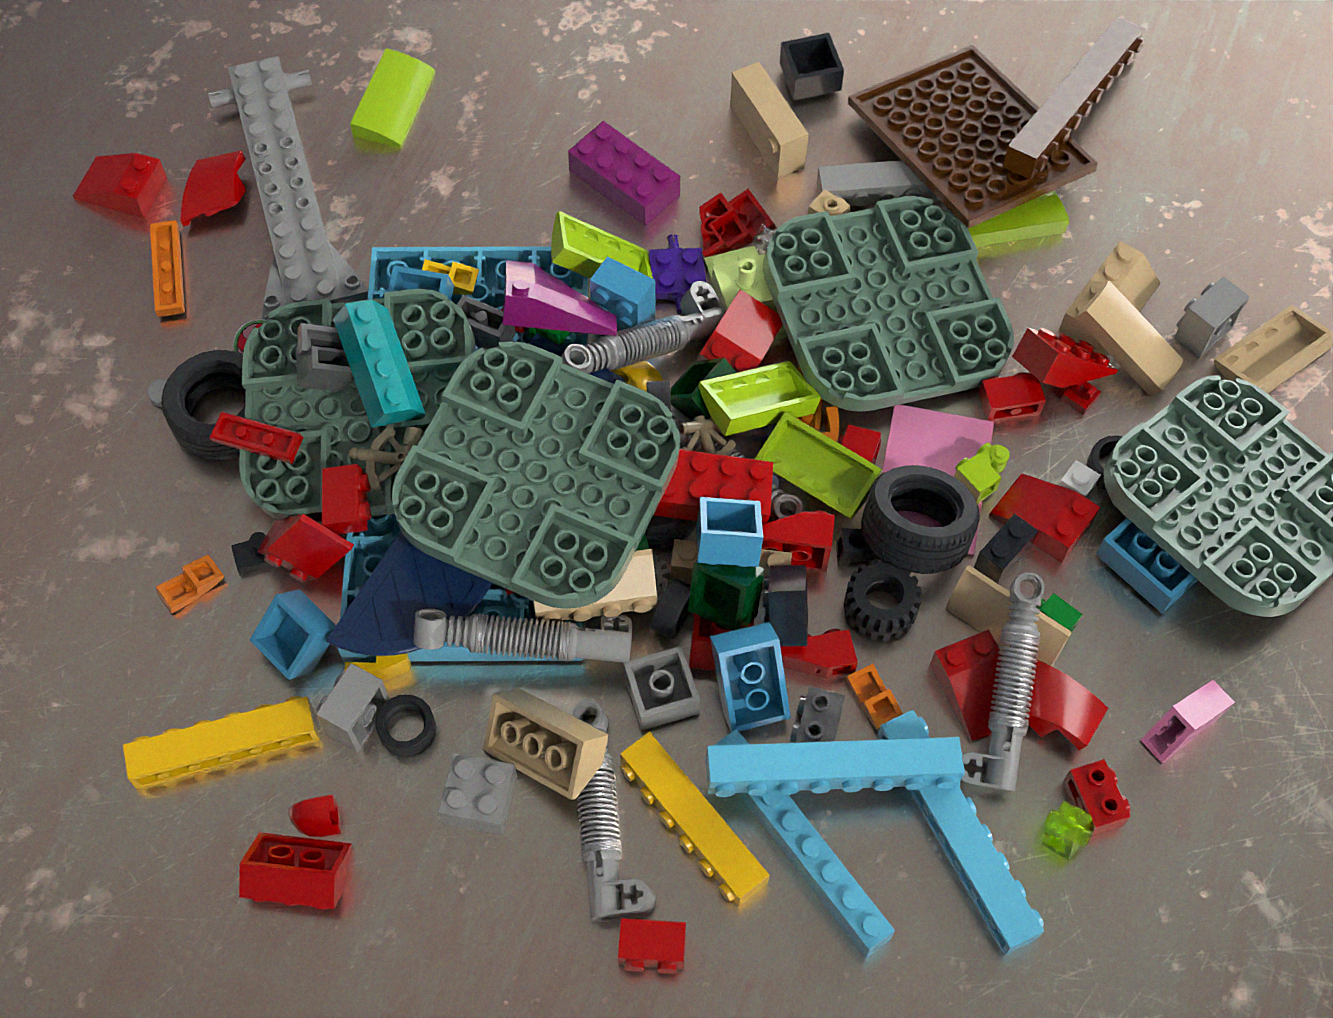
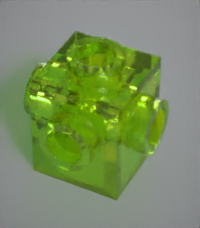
M1064 801L1057 811L1052 809L1047 815L1044 822L1045 829L1041 844L1070 860L1079 846L1085 848L1093 834V831L1089 830L1092 816L1088 815L1081 808L1072 806Z

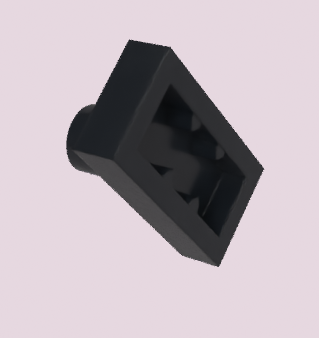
M255 532L248 541L231 545L239 575L272 566L264 561V555L257 552L266 537L263 532Z

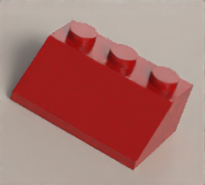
M259 832L239 863V898H247L255 902H280L287 906H312L320 910L335 909L343 893L352 843Z

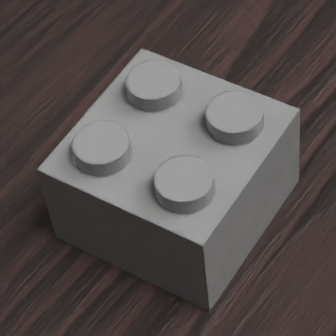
M1224 276L1216 284L1213 282L1209 283L1202 291V296L1198 300L1196 298L1191 299L1184 308L1186 314L1176 324L1178 330L1174 339L1198 358L1205 354L1234 327L1250 297Z
M682 646L633 659L629 663L623 662L624 678L641 731L700 714V698Z
M351 663L346 671L343 670L339 673L334 683L335 687L329 696L323 697L318 704L316 716L328 737L358 752L375 727L376 715L381 706L389 700V696L381 679Z
M453 753L438 811L442 824L503 835L517 780L515 764Z

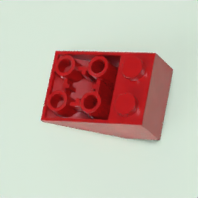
M1027 328L1012 355L1017 362L1042 383L1060 388L1114 375L1118 371L1109 363L1110 358L1093 351L1095 347L1084 340H1079L1077 343L1064 334H1060L1057 337L1054 333L1044 328H1040L1039 331Z

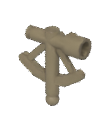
M698 416L693 421L680 423L678 426L680 434L692 433L687 447H683L682 450L692 451L698 438L704 453L728 456L736 446L733 440L727 442L717 434V432L721 431L712 417L705 419L704 416ZM711 437L723 446L720 451H715Z
M387 427L374 440L370 449L352 447L348 454L352 459L358 458V460L366 461V474H368L369 483L373 490L378 491L381 489V482L399 471L412 446H417L424 431L416 427H406L403 445H400L393 437L395 430L392 427ZM389 441L392 444V446L396 449L397 453L385 452L381 450L383 446ZM377 463L394 465L380 476L377 475Z

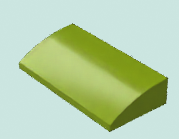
M386 48L350 122L353 137L401 148L433 79L435 69L412 56Z
M1053 190L975 225L968 230L975 246L980 247L1066 233L1070 219L1063 203Z
M561 211L557 212L551 240L552 263L591 279L608 256L653 279L648 250Z
M790 361L700 381L698 385L711 417L724 436L778 423L785 412L795 418L814 414L821 399L817 391Z
M787 412L783 414L755 460L773 462V472L849 519H852L867 501L874 481L884 474V471L878 466Z

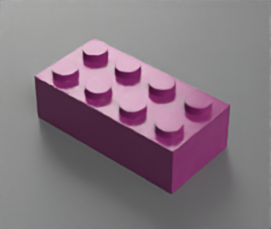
M602 121L568 150L569 171L644 226H647L680 196V175L605 121Z

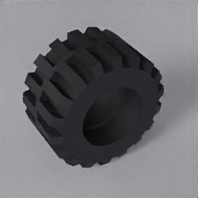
M876 559L871 560L868 567L864 563L860 565L858 572L854 571L850 581H848L844 598L846 619L851 618L850 626L853 629L858 627L860 635L864 637L867 633L871 635L870 639L875 641L877 637H882L883 641H889L891 635L897 639L901 637L903 631L907 633L915 622L922 599L920 598L922 590L921 586H917L918 579L916 575L911 577V572L895 568L883 560L881 563H877ZM875 591L887 592L896 599L898 605L891 609H881L872 605L866 595Z

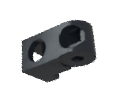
M841 529L835 541L838 565H849L851 561H871L875 559L877 562L882 561L867 544L862 529Z

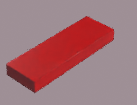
M222 411L209 437L213 442L290 464L293 463L303 440V436L300 433Z

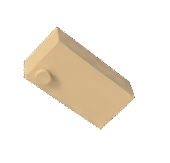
M756 62L733 71L730 107L776 177L780 178L805 168L809 134L761 63Z

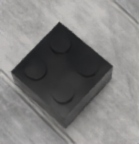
M829 32L781 42L779 64L793 100L842 91L844 68Z
M806 565L770 566L769 577H764V623L770 622L779 638L780 646H807L808 597Z

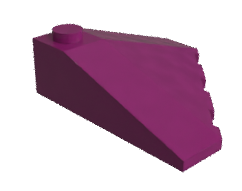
M506 260L503 325L610 336L617 335L616 315L606 311L591 299L573 290L536 264Z

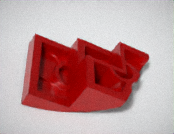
M242 150L196 161L188 176L182 197L180 221L183 227L190 225L191 220L200 214L205 213L209 217L238 204L246 192L237 174L246 160Z
M749 188L729 202L720 192L699 207L702 223L700 226L701 235L703 238L702 254L704 257L738 250L777 229L775 223Z
M1037 660L1038 662L1033 663L1037 666L1033 669L1036 673L1031 674L1035 677V679H1032L1035 684L1030 685L1034 688L1030 690L1033 695L1028 696L1031 697L1032 701H1027L1032 705L1027 707L1031 710L1026 712L1030 716L1025 718L1029 721L1028 725L1040 737L1058 729L1078 750L1087 747L1108 707L1070 676Z

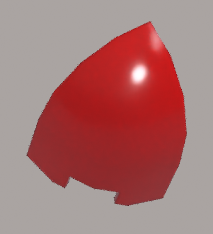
M333 794L302 800L293 804L288 809L292 825L302 834L309 837H326L341 834L339 808Z

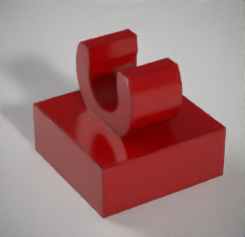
M1084 382L1070 386L1063 393L1061 400L1084 415L1097 401L1102 391L1094 385Z

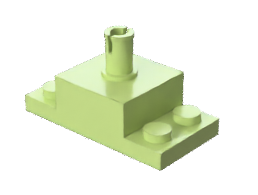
M755 246L705 257L704 266L711 285L725 310L728 309L734 297L741 289L778 313L764 277L763 261L765 255H758ZM783 325L774 340L787 337Z

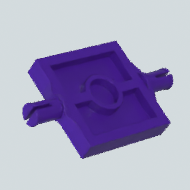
M672 234L667 237L669 248L649 249L648 255L652 277L655 280V299L676 301L677 314L681 315L683 311L680 301L694 282H706L702 248H680L678 235L674 234L673 238Z

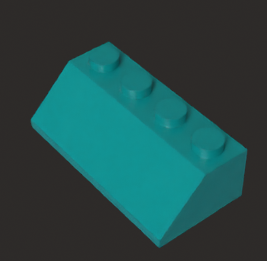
M374 300L346 303L333 318L371 428L425 417L426 413L388 308Z

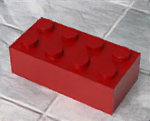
M679 449L677 467L653 515L697 521L700 497L760 501L762 524H765L771 513L773 462Z

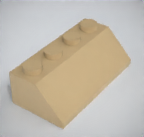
M1119 241L1065 312L1059 328L1061 333L1077 342L1084 340L1095 347L1093 349L1094 352H1099L1105 356H1108L1109 353L1075 316L1107 281H1110L1138 312L1142 310L1161 283L1145 255L1122 241Z
M652 549L635 551L620 582L609 594L595 603L579 608L562 609L546 606L533 600L535 616L539 620V624L542 619L544 624L549 620L551 625L554 620L555 625H557L558 621L574 620L582 622L594 616L615 617L622 612L635 611L643 613L657 607V589Z
M516 688L493 694L483 751L505 763L515 764V769L570 800H574L603 764L609 735L536 696Z

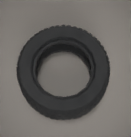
M212 350L197 354L180 364L164 385L161 405L165 419L177 442L186 451L197 457L207 460H227L240 456V449L213 442L209 437L215 424L198 422L192 417V411L196 402L205 393L215 388L229 386L246 392L242 386V353L229 350ZM245 406L236 416L245 418Z
M901 466L882 474L872 484L861 519V529L867 544L886 563L907 572L935 574L955 567L967 556L980 520L979 507L969 489L948 473L926 466ZM913 511L924 514L939 522L943 527H925L915 524L900 516L897 512Z

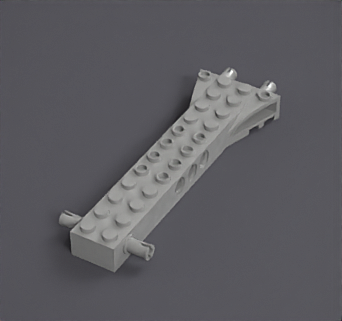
M278 56L228 67L232 81L231 88L208 92L213 109L233 103L238 105L275 254L263 299L262 319H269L267 314L281 306L294 302L327 298L331 304L368 300V288L362 282L360 276L355 273L342 255L328 242L291 105L290 90L313 86L309 70L286 75L282 71Z

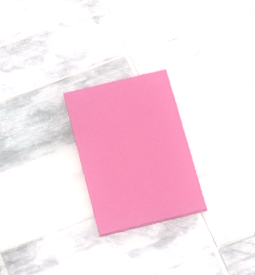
M895 405L883 471L886 473L893 468L901 466L919 465L944 471L954 477L955 467L962 459L966 457L972 458L982 445L987 442L991 444L994 422L906 405ZM982 501L977 504L979 507V514L981 513ZM913 511L897 512L900 516L915 524L925 527H943L939 522L924 514ZM978 526L967 556L974 557Z

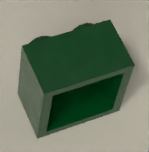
M725 358L693 361L670 388L671 405L691 420L698 416L710 419L711 415L698 386L700 381L737 372Z
M696 561L693 567L688 611L731 631L746 628L758 615L765 569L753 566L710 565Z

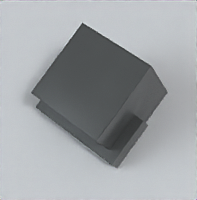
M301 323L297 328L298 342L296 343L297 387L343 392L354 380L337 329Z

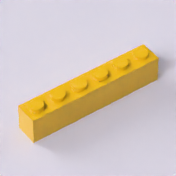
M293 696L279 704H262L254 710L244 713L232 712L225 715L222 719L214 721L201 720L193 726L184 729L171 728L165 730L161 735L137 737L132 742L123 744L128 780L138 789L320 739L313 706L308 696Z
M650 731L620 753L621 766L619 768L623 775L630 782L634 779L640 786L639 793L645 802L649 805L653 803L660 811L658 816L668 829L673 827L680 835L678 840L682 847L688 853L691 851L695 853L700 859L698 865L709 878L712 875L720 884L718 886L720 893L728 902L733 900L739 907L768 884L769 873Z

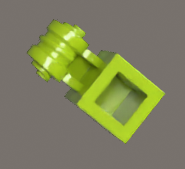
M987 442L978 449L975 456L970 459L966 457L956 465L954 477L969 489L977 504L997 490L1002 478L998 473L1005 469L1010 456L1009 451L1002 445L992 446Z

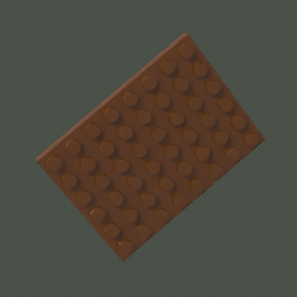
M974 45L848 97V105L968 229L1097 170L1098 163L1070 136L1065 144L1060 143L1055 156L1048 158L1043 171H1037L1032 179L1002 167L1008 145L1040 108Z

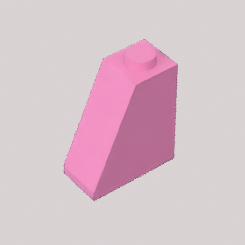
M1211 680L1175 704L1141 741L1163 763L1218 720L1235 702L1214 680Z

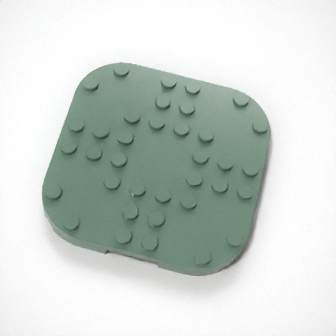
M907 196L878 201L872 209L830 216L828 211L803 215L783 223L769 241L763 261L764 277L804 378L821 398L836 407L850 411H872L980 387L983 380L997 376L1009 358L1014 345L1013 328L1000 298H993L976 261L979 252L969 230L948 208L945 211L938 206L932 205L934 200Z
M428 289L384 292V298L371 299L389 310L426 416L423 418L372 428L355 380L343 392L297 387V328L301 323L336 328L333 318L346 303L353 302L331 304L327 298L286 304L267 314L269 319L258 329L254 327L243 351L242 386L246 390L245 418L297 432L303 436L302 443L292 464L240 449L239 468L242 484L248 495L265 513L278 520L304 514L316 522L322 521L323 468L358 464L366 473V461L350 458L348 452L352 447L370 449L374 440L387 427H392L395 430L393 437L400 445H403L406 427H416L425 433L442 403V394L455 371L469 355L475 352V338L472 328L459 305L457 306L450 301L446 295ZM389 441L383 446L381 450L385 452L397 453L396 449L392 446V444ZM377 463V475L380 476L394 465ZM398 471L381 482L380 490L375 491L371 488L367 492V502L371 508V516L395 514L392 503V489Z
M499 342L498 347L485 351L480 348L469 355L455 371L442 394L440 407L418 445L412 446L395 477L392 489V503L399 528L406 539L425 554L543 605L572 609L595 603L609 594L620 582L675 472L679 457L680 434L672 418V413L663 402L646 391L616 380L615 384L563 364V357L522 342Z
M1220 375L1207 376L1190 384L1177 394L1167 407L1145 424L1142 422L1118 441L1105 463V487L1115 507L1212 593L1227 603L1229 607L1256 616L1274 617L1284 615L1297 608L1333 575V451L1327 454L1289 423L1285 418L1290 412L1259 387L1239 378L1231 381L1221 380Z

